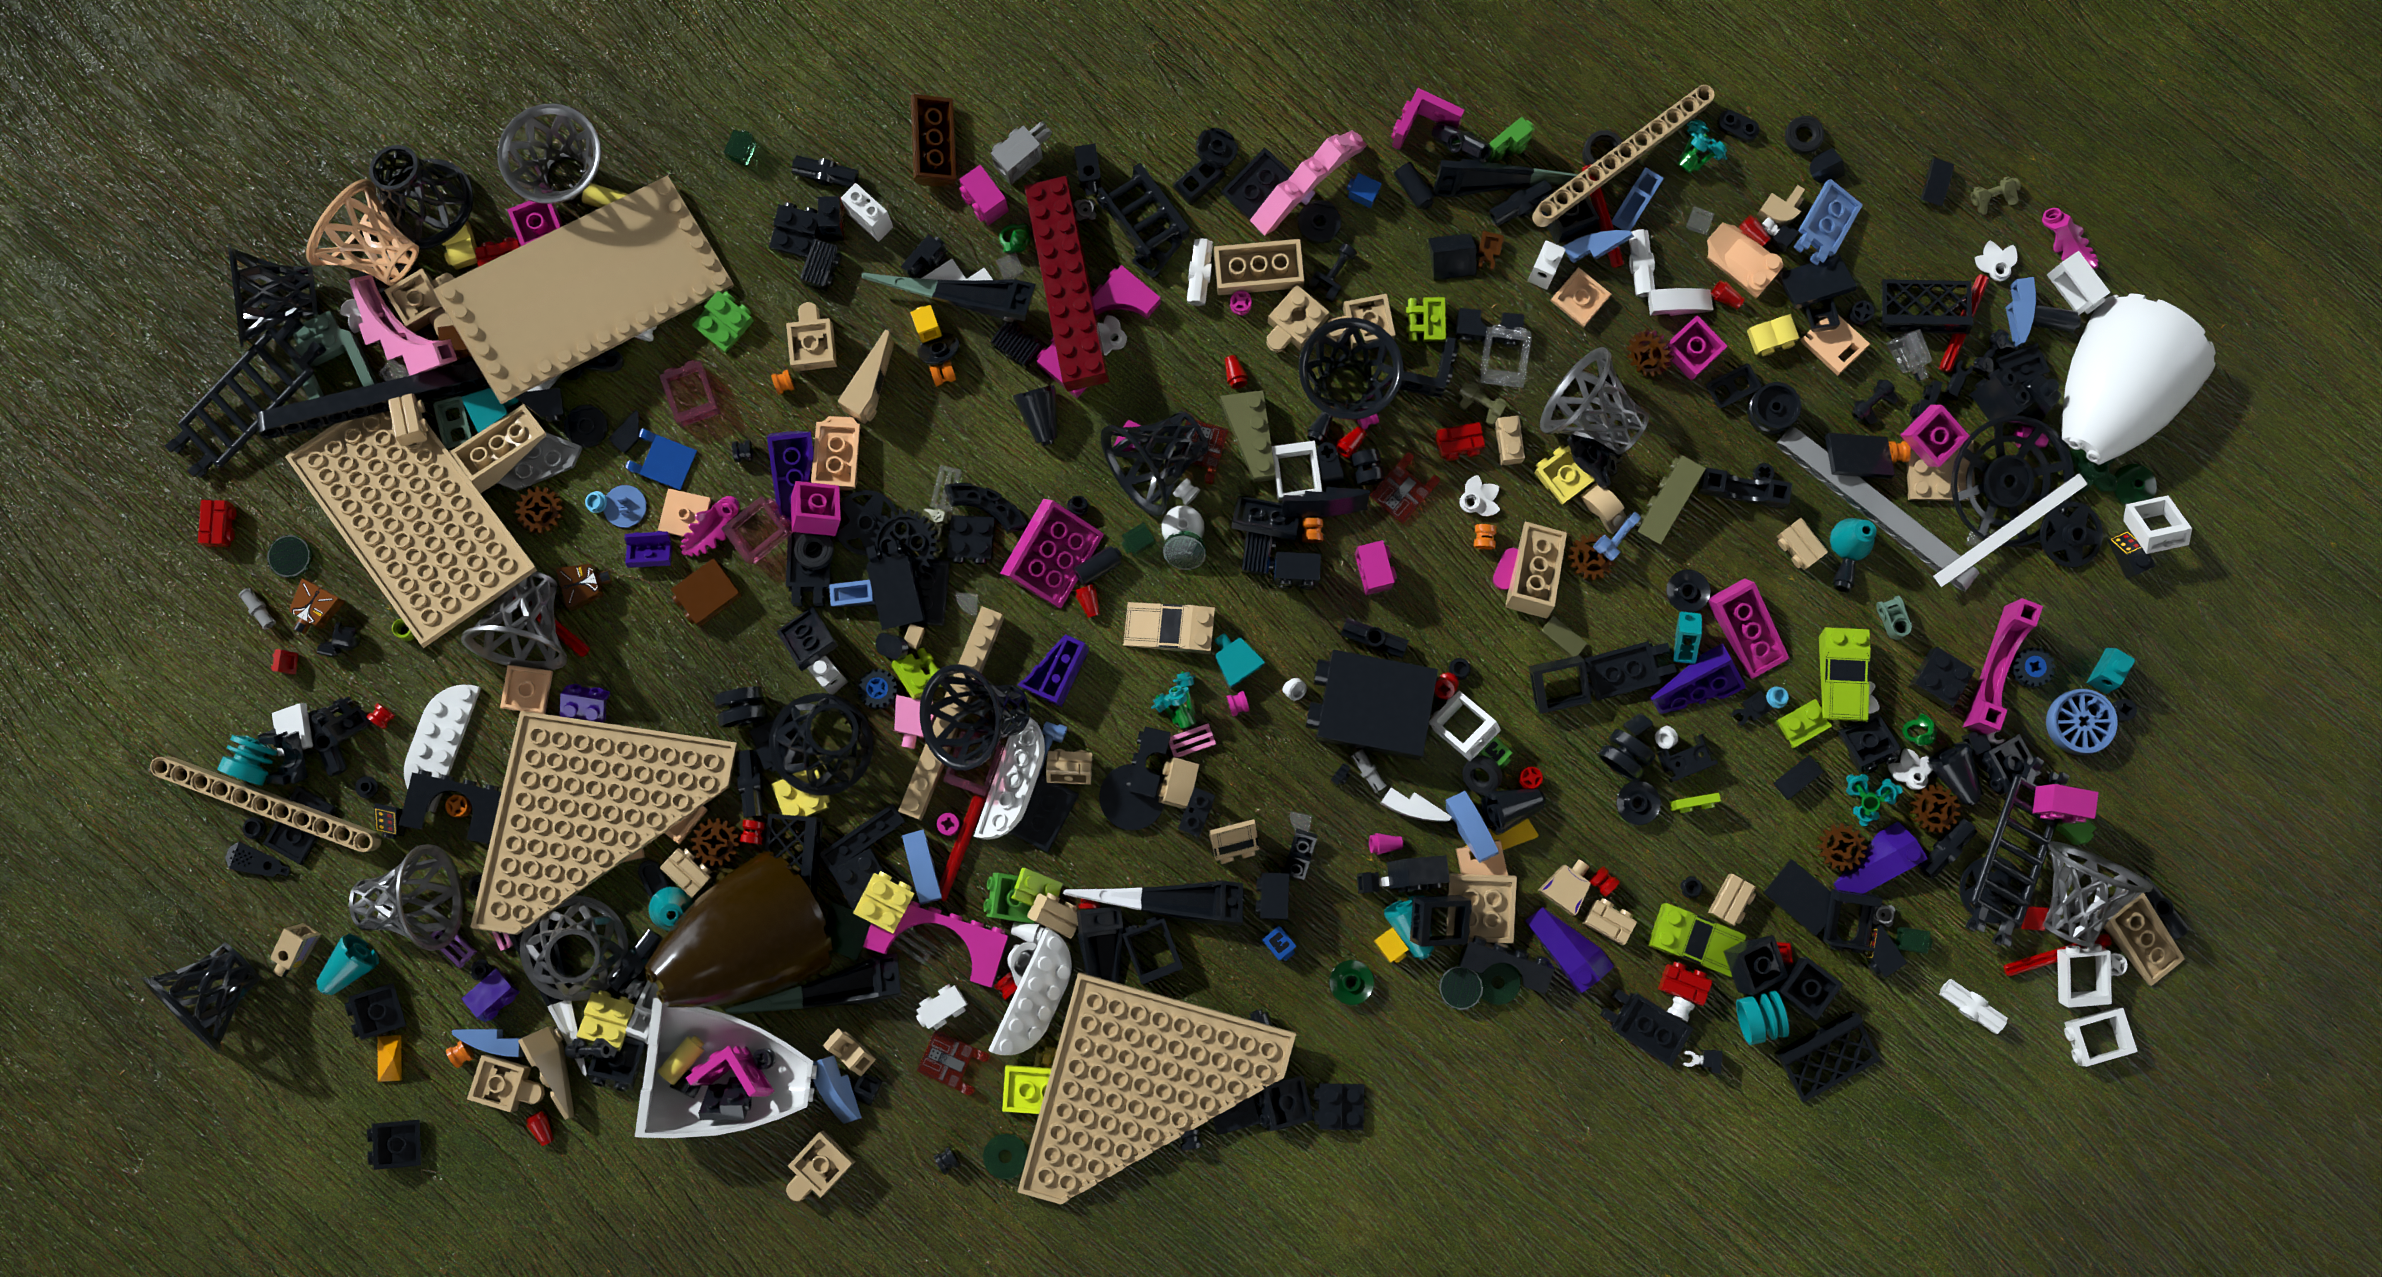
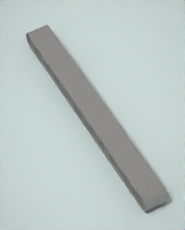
M1789 427L1776 445L1782 452L1937 573L1961 557L1860 477L1832 475L1828 452L1797 428ZM1972 565L1952 579L1950 583L1956 588L1966 591L1979 575V571Z

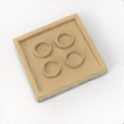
M1973 441L1971 442V444H1970L1969 447L1967 448V449H1969L1972 453H1974V444H1973ZM1961 446L1940 467H1928L1910 447L1911 456L1909 462H1907L1908 500L1953 501L1951 476L1954 461ZM1964 457L1961 460L1958 471V492L1966 489V474L1970 462ZM1974 471L1972 476V487L1975 486Z
M1449 874L1448 895H1461L1471 900L1472 912L1470 914L1469 936H1481L1487 940L1486 942L1513 943L1517 877L1506 875ZM1456 906L1447 907L1446 936L1454 934Z

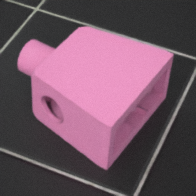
M897 695L894 729L895 732L904 734L901 746L914 749L917 737L924 738L920 724L921 700H913L909 697ZM931 714V722L933 725L936 717Z

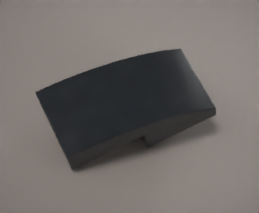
M1933 157L1925 177L1927 181L1920 200L1939 206L1943 205L1951 181L1954 164Z
M1934 380L1928 386H1925L1922 395L1924 399H1920L1910 409L1911 424L1930 405L1935 404L1943 382Z
M1808 755L1773 784L1789 800L1824 771Z
M1296 828L1283 873L1305 880L1318 834Z

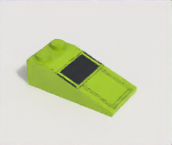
M1825 627L1820 634L1819 654L1823 719L1868 721L1871 651L1869 629Z
M1664 903L1660 907L1647 946L1732 977L1724 951L1744 942L1746 935L1684 909Z

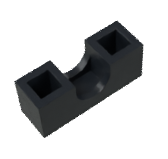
M1460 308L1457 315L1455 338L1466 343H1471L1475 340L1482 341V344L1485 345L1503 343V346L1516 347L1522 341L1524 314L1503 312L1500 318V325L1495 328H1489L1481 321V310Z
M1146 726L1144 731H1139L1137 744H1140L1138 753L1134 752L1131 764L1135 766L1133 774L1128 775L1126 787H1130L1129 793L1156 798L1161 777L1147 770L1146 761L1154 754L1166 756L1171 732Z

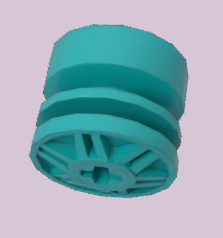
M232 734L230 740L239 743V746L227 745V749L234 752L235 755L234 757L223 756L217 770L238 779L263 786L268 771L261 768L260 765L261 763H273V760L264 757V755L267 753L276 756L278 750L273 749L268 744H259L258 739L246 735L238 736Z
M1770 991L1767 995L1765 993L1759 994V1005L1753 996L1737 999L1736 1011L1739 1025L1749 1045L1765 1042L1766 1031L1772 1040L1777 1039L1778 1035L1782 1038L1789 1035L1787 1012L1776 991Z

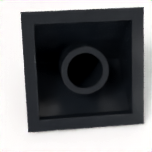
M1471 233L1428 238L1433 280L1476 276V246Z

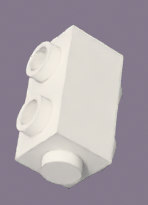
M948 984L938 991L940 995L932 999L930 996L919 1003L921 1007L917 1009L919 1014L916 1018L922 1027L927 1026L928 1029L934 1027L937 1030L947 1023L945 1019L953 1015L955 1018L966 1011L964 1007L968 1003L957 985L951 987Z

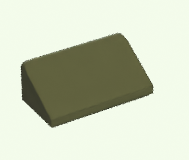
M1552 616L1539 632L1569 657L1578 656L1587 644L1555 616Z

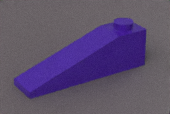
M789 431L771 433L767 436L779 523L792 522L791 495L795 481H809L814 455L811 432Z
M1722 643L1699 656L1696 664H1690L1654 694L1651 700L1659 714L1683 709L1687 704L1695 702L1703 704L1706 703L1707 699L1718 697L1719 700L1727 698L1745 689L1746 686Z
M1897 821L1879 831L1868 844L1867 849L1861 851L1865 855L1863 859L1858 858L1861 864L1856 866L1852 863L1853 869L1849 871L1846 868L1833 885L1837 890L1866 893L1928 858L1916 838Z
M1543 907L1525 920L1578 993L1585 992L1614 967L1600 947Z

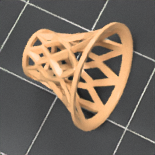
M361 179L345 188L324 211L309 238L306 248V259L313 266L340 265L363 271L384 282L386 285L393 286L402 280L411 269L418 256L419 246L393 225L378 196H376L375 184L369 179ZM364 190L368 206L351 197ZM344 204L352 225L329 223ZM353 208L365 213L360 223H358ZM324 231L337 247L318 249V244ZM335 231L352 232V234L344 242ZM370 234L377 236L379 242L371 241ZM355 239L359 242V244L352 243ZM408 250L412 251L411 258L407 254ZM350 251L365 252L369 259L356 257ZM342 254L346 260L337 257ZM395 264H406L404 269L399 273L397 268L395 267Z

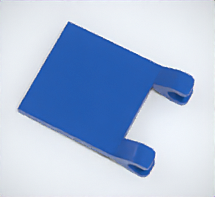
M641 429L639 433L640 438L652 442L643 466L629 460L625 467L630 472L681 491L697 450L654 434L646 429Z

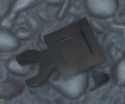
M1760 690L1741 702L1744 709H1736L1730 715L1732 717L1740 714L1742 720L1737 723V726H1742L1747 722L1748 717L1755 721L1773 708Z
M1343 763L1329 782L1336 787L1339 783L1344 785L1351 775L1348 773L1351 767Z

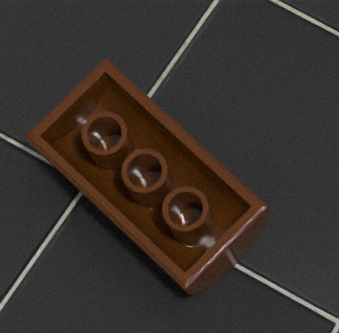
M912 94L910 100L914 182L923 186H945L952 184L956 181L953 98Z

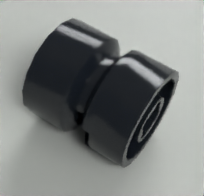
M1367 449L1352 454L1353 465L1358 469L1355 473L1357 485H1371L1385 480L1383 467L1379 466L1381 463L1379 449Z

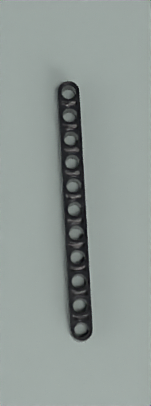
M474 360L264 410L257 414L260 437L274 439L390 411L389 399L401 398L403 395L412 393L418 400H422L424 403L490 387Z

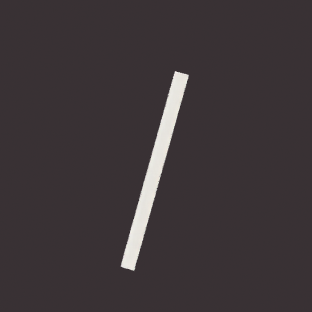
M2080 473L1933 577L1941 587L2086 486V481Z

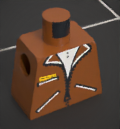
M302 578L289 612L299 617L293 629L305 635L311 624L324 628L345 603V600Z

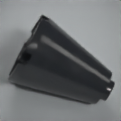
M1055 385L1013 395V399L1035 442H1041L1042 446L1054 444L1053 439L1057 438Z
M1958 742L1953 744L1955 747L1948 750L1945 747L1934 753L1928 759L1929 762L1927 764L1951 792L1957 796L1962 804L1971 806L1981 800L1980 797L1983 793L1970 746L1967 742Z
M1536 788L1489 791L1483 794L1484 798H1481L1485 821L1490 820L1492 827L1489 828L1495 835H1501L1543 810L1544 804H1546L1543 792Z

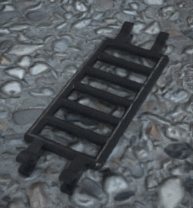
M290 316L279 332L273 327L269 328L179 420L178 426L182 431L174 439L170 440L165 447L169 452L175 451L179 454L190 439L205 455L198 463L192 465L187 470L193 477L203 478L213 464L218 468H222L259 430L257 419L249 426L219 395L223 388L228 385L256 415L264 411L234 379L242 369L273 401L266 410L283 406L314 374V369L310 364L317 357L325 353L327 349L322 343L318 344L316 341H313L309 345L308 350L301 356L288 343L287 340L304 326L299 319L295 320ZM272 338L303 370L295 380L264 348ZM257 354L288 386L280 396L249 364ZM212 400L243 432L235 442L204 410ZM197 415L228 447L220 457L189 425Z
M2025 757L2023 774H2016L2013 777L1970 899L1971 904L1976 907L1965 928L1971 932L1977 930L1984 933L1987 913L2002 921L1999 931L1994 935L1991 942L1997 946L2003 944L2006 947H2010L2013 928L2020 929L2023 925L2049 850L2048 844L2052 841L2059 821L2057 818L2054 820L2040 818L2041 814L2033 813L2032 805L2017 797L2020 785L2035 793L2036 787L2039 786L2034 783L2037 771L2041 769L2044 760L2038 757H2034V760ZM2051 772L2049 776L2050 785L2058 784L2065 786L2070 776L2064 772H2060L2059 775ZM2013 805L2047 824L2044 836L2010 818ZM2006 826L2038 843L2040 847L2037 856L2002 838ZM1999 846L2032 864L2030 876L2028 877L1996 859L1995 856ZM1994 867L2026 885L2023 896L2020 897L1988 879L1991 868ZM1986 887L2018 905L2015 918L1983 901L1981 896L1984 888Z

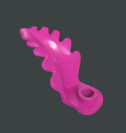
M2050 208L2046 210L2042 222L2044 226L2055 232L2053 249L2056 253L2063 251L2062 261L2079 251L2092 268H2098L2099 260L2095 259L2097 257L2096 254H2091L2094 250L2085 247L2089 244V240L2081 237L2084 229L2074 224L2071 216L2063 213L2060 209Z
M726 496L715 503L710 510L698 512L695 516L698 523H690L688 525L692 533H685L684 537L687 539L681 541L684 544L680 546L682 554L693 557L694 553L696 556H699L700 550L703 554H706V545L715 549L717 547L716 539L724 541L727 538V523L739 512V501L732 496Z

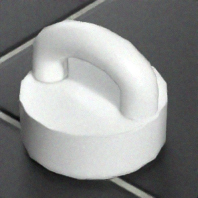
M1299 678L1289 680L1282 688L1283 693L1293 701L1301 699L1307 690L1306 684Z
M1664 726L1656 732L1655 740L1662 749H1671L1677 744L1678 735L1670 726Z

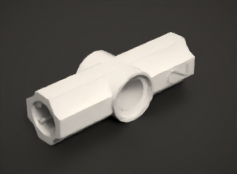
M1639 229L1632 231L1634 237L1629 239L1631 250L1629 266L1631 274L1634 276L1636 296L1648 297L1650 290H1655L1653 277L1655 261L1654 255L1650 251L1648 230Z
M1203 238L1195 239L1193 257L1189 267L1187 303L1193 306L1205 305L1207 286L1210 283L1213 241Z
M1949 979L1942 986L1939 995L1959 1008L1958 1011L1967 1018L1979 1022L1995 1034L2003 1030L2007 1024L2008 1018L1988 1005V1001L1980 995L1969 992L1952 979Z

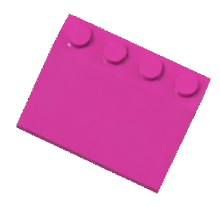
M1043 499L1000 574L1061 609L1078 580L1073 568L1092 556L1104 533L1055 501Z

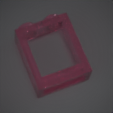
M692 360L685 363V366L681 368H670L665 370L664 374L659 375L674 419L680 428L721 413L705 366L701 361ZM699 372L709 402L679 412L669 382Z
M760 496L721 528L746 563L754 565L793 533L789 527L792 525L785 515L781 516L777 510L779 506L772 498ZM761 508H764L779 529L753 550L738 530V527Z
M961 732L959 739L963 738L966 733ZM975 732L970 740L980 738L981 734ZM998 741L995 748L996 753L984 786L954 776L956 769L950 767L947 769L943 782L987 798L1004 751V746L1000 745L1001 741ZM962 746L955 748L953 757L958 758Z

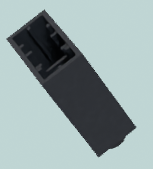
M1333 650L1330 655V661L1318 659L1313 685L1324 686L1322 704L1310 702L1306 728L1317 730L1315 741L1419 760L1423 757L1438 669Z

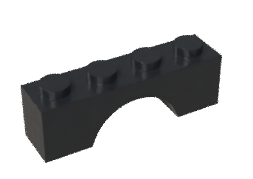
M1706 467L1699 479L1697 493L1784 509L1790 502L1792 483L1773 479H1745L1731 475L1728 471Z
M1468 936V944H1464L1459 958L1461 967L1483 973L1486 968L1495 963H1509L1521 972L1524 987L1546 994L1554 972V967L1549 959L1542 956H1537V958L1531 957L1528 952L1521 949H1516V951L1507 949L1508 946L1499 942H1495V944L1488 943L1481 936Z

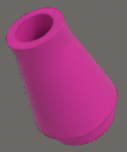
M1375 833V835H1370L1369 837L1370 852L1376 855L1402 850L1403 848L1401 836L1396 837Z

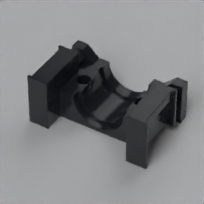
M272 729L258 735L259 744H272L276 748H282L285 755L283 764L278 768L279 771L266 776L267 784L286 785L290 782L297 783L308 778L299 731L290 734L287 731L276 734V729Z
M1706 732L1694 737L1697 745L1672 756H1670L1667 748L1655 753L1658 756L1664 773L1672 772L1673 777L1669 779L1670 783L1718 764L1717 760L1712 761L1709 755L1713 753H1710L1703 738Z

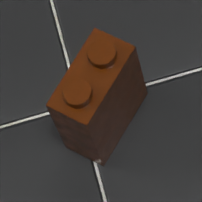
M714 558L671 588V591L674 593L672 596L674 602L678 607L683 606L687 611L684 615L691 624L696 623L699 627L742 597L740 591Z

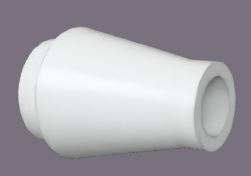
M1014 922L1011 934L1026 942L1038 945L1045 928L1041 927V924Z

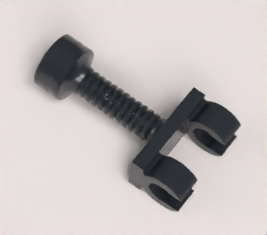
M1345 243L1339 249L1340 257L1328 275L1324 276L1316 271L1307 286L1315 291L1320 282L1329 286L1330 290L1325 299L1331 303L1341 290V286L1335 283L1334 279L1340 269L1343 268L1345 262L1353 260L1357 254L1353 247Z

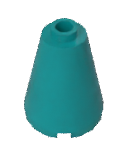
M1857 518L1844 519L1837 523L1831 531V548L1842 559L1861 560L1871 552L1874 546L1877 532L1876 527L1869 520Z
M665 887L659 890L650 901V918L657 927L669 931L679 917L693 904V900L681 888ZM669 911H674L676 914L668 915L667 913Z
M1419 894L1408 897V901L1402 902V900L1391 904L1383 913L1387 921L1408 947L1413 957H1419L1422 960L1432 955L1431 952L1434 950V946L1421 947L1410 941L1413 897H1424V895Z
M354 934L342 936L316 981L318 990L325 995H334L374 969L379 964V957L376 951L373 949L370 952L366 947L368 943Z

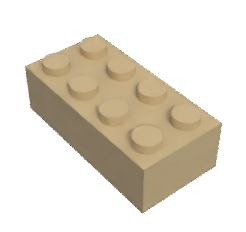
M1300 239L1214 246L1218 295L1234 294L1241 290L1251 293L1293 289L1296 285L1303 288L1304 274Z

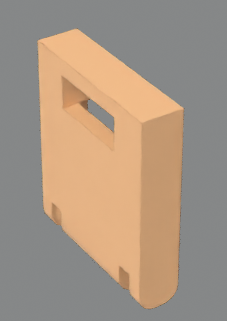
M1839 315L1840 325L1835 330L1812 332L1810 330L1806 334L1808 337L1804 336L1800 340L1805 347L1837 376L1870 345ZM1824 317L1816 326L1829 324L1828 319ZM1851 345L1850 348L1855 353L1843 362L1839 356Z
M1494 840L1499 854L1481 863L1477 859H1470L1469 851L1471 850L1468 846L1457 848L1456 853L1461 874L1508 876L1501 841Z

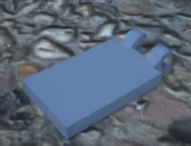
M1832 179L1826 181L1798 230L1803 235L1795 243L1794 248L1801 253L1804 248L1807 250L1812 245L1817 251L1811 256L1810 261L1815 265H1818L1819 261L1823 263L1828 255L1832 256L1837 252L1863 204Z

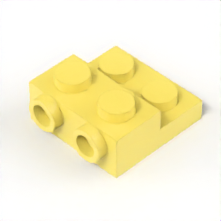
M1561 445L1553 452L1555 456L1551 459L1544 458L1536 465L1537 469L1534 472L1547 490L1550 489L1562 505L1595 481L1591 475L1581 470L1574 462L1569 445L1567 447Z
M817 769L814 772L818 780L821 775ZM806 770L793 773L800 780L809 783ZM783 779L771 784L783 815L810 817L829 809L827 804L831 802L829 795L817 796L806 794L793 788Z
M882 871L879 874L873 873L853 914L894 933L914 895L911 892L912 887L901 881L898 885L891 882L892 877Z
M599 990L598 994L592 992L584 1010L585 1016L576 1035L577 1039L594 1043L596 1038H604L617 1051H620L627 1035L625 1030L635 1012V1004H632L633 1001L626 997H620L619 1000L611 998V994L606 991Z

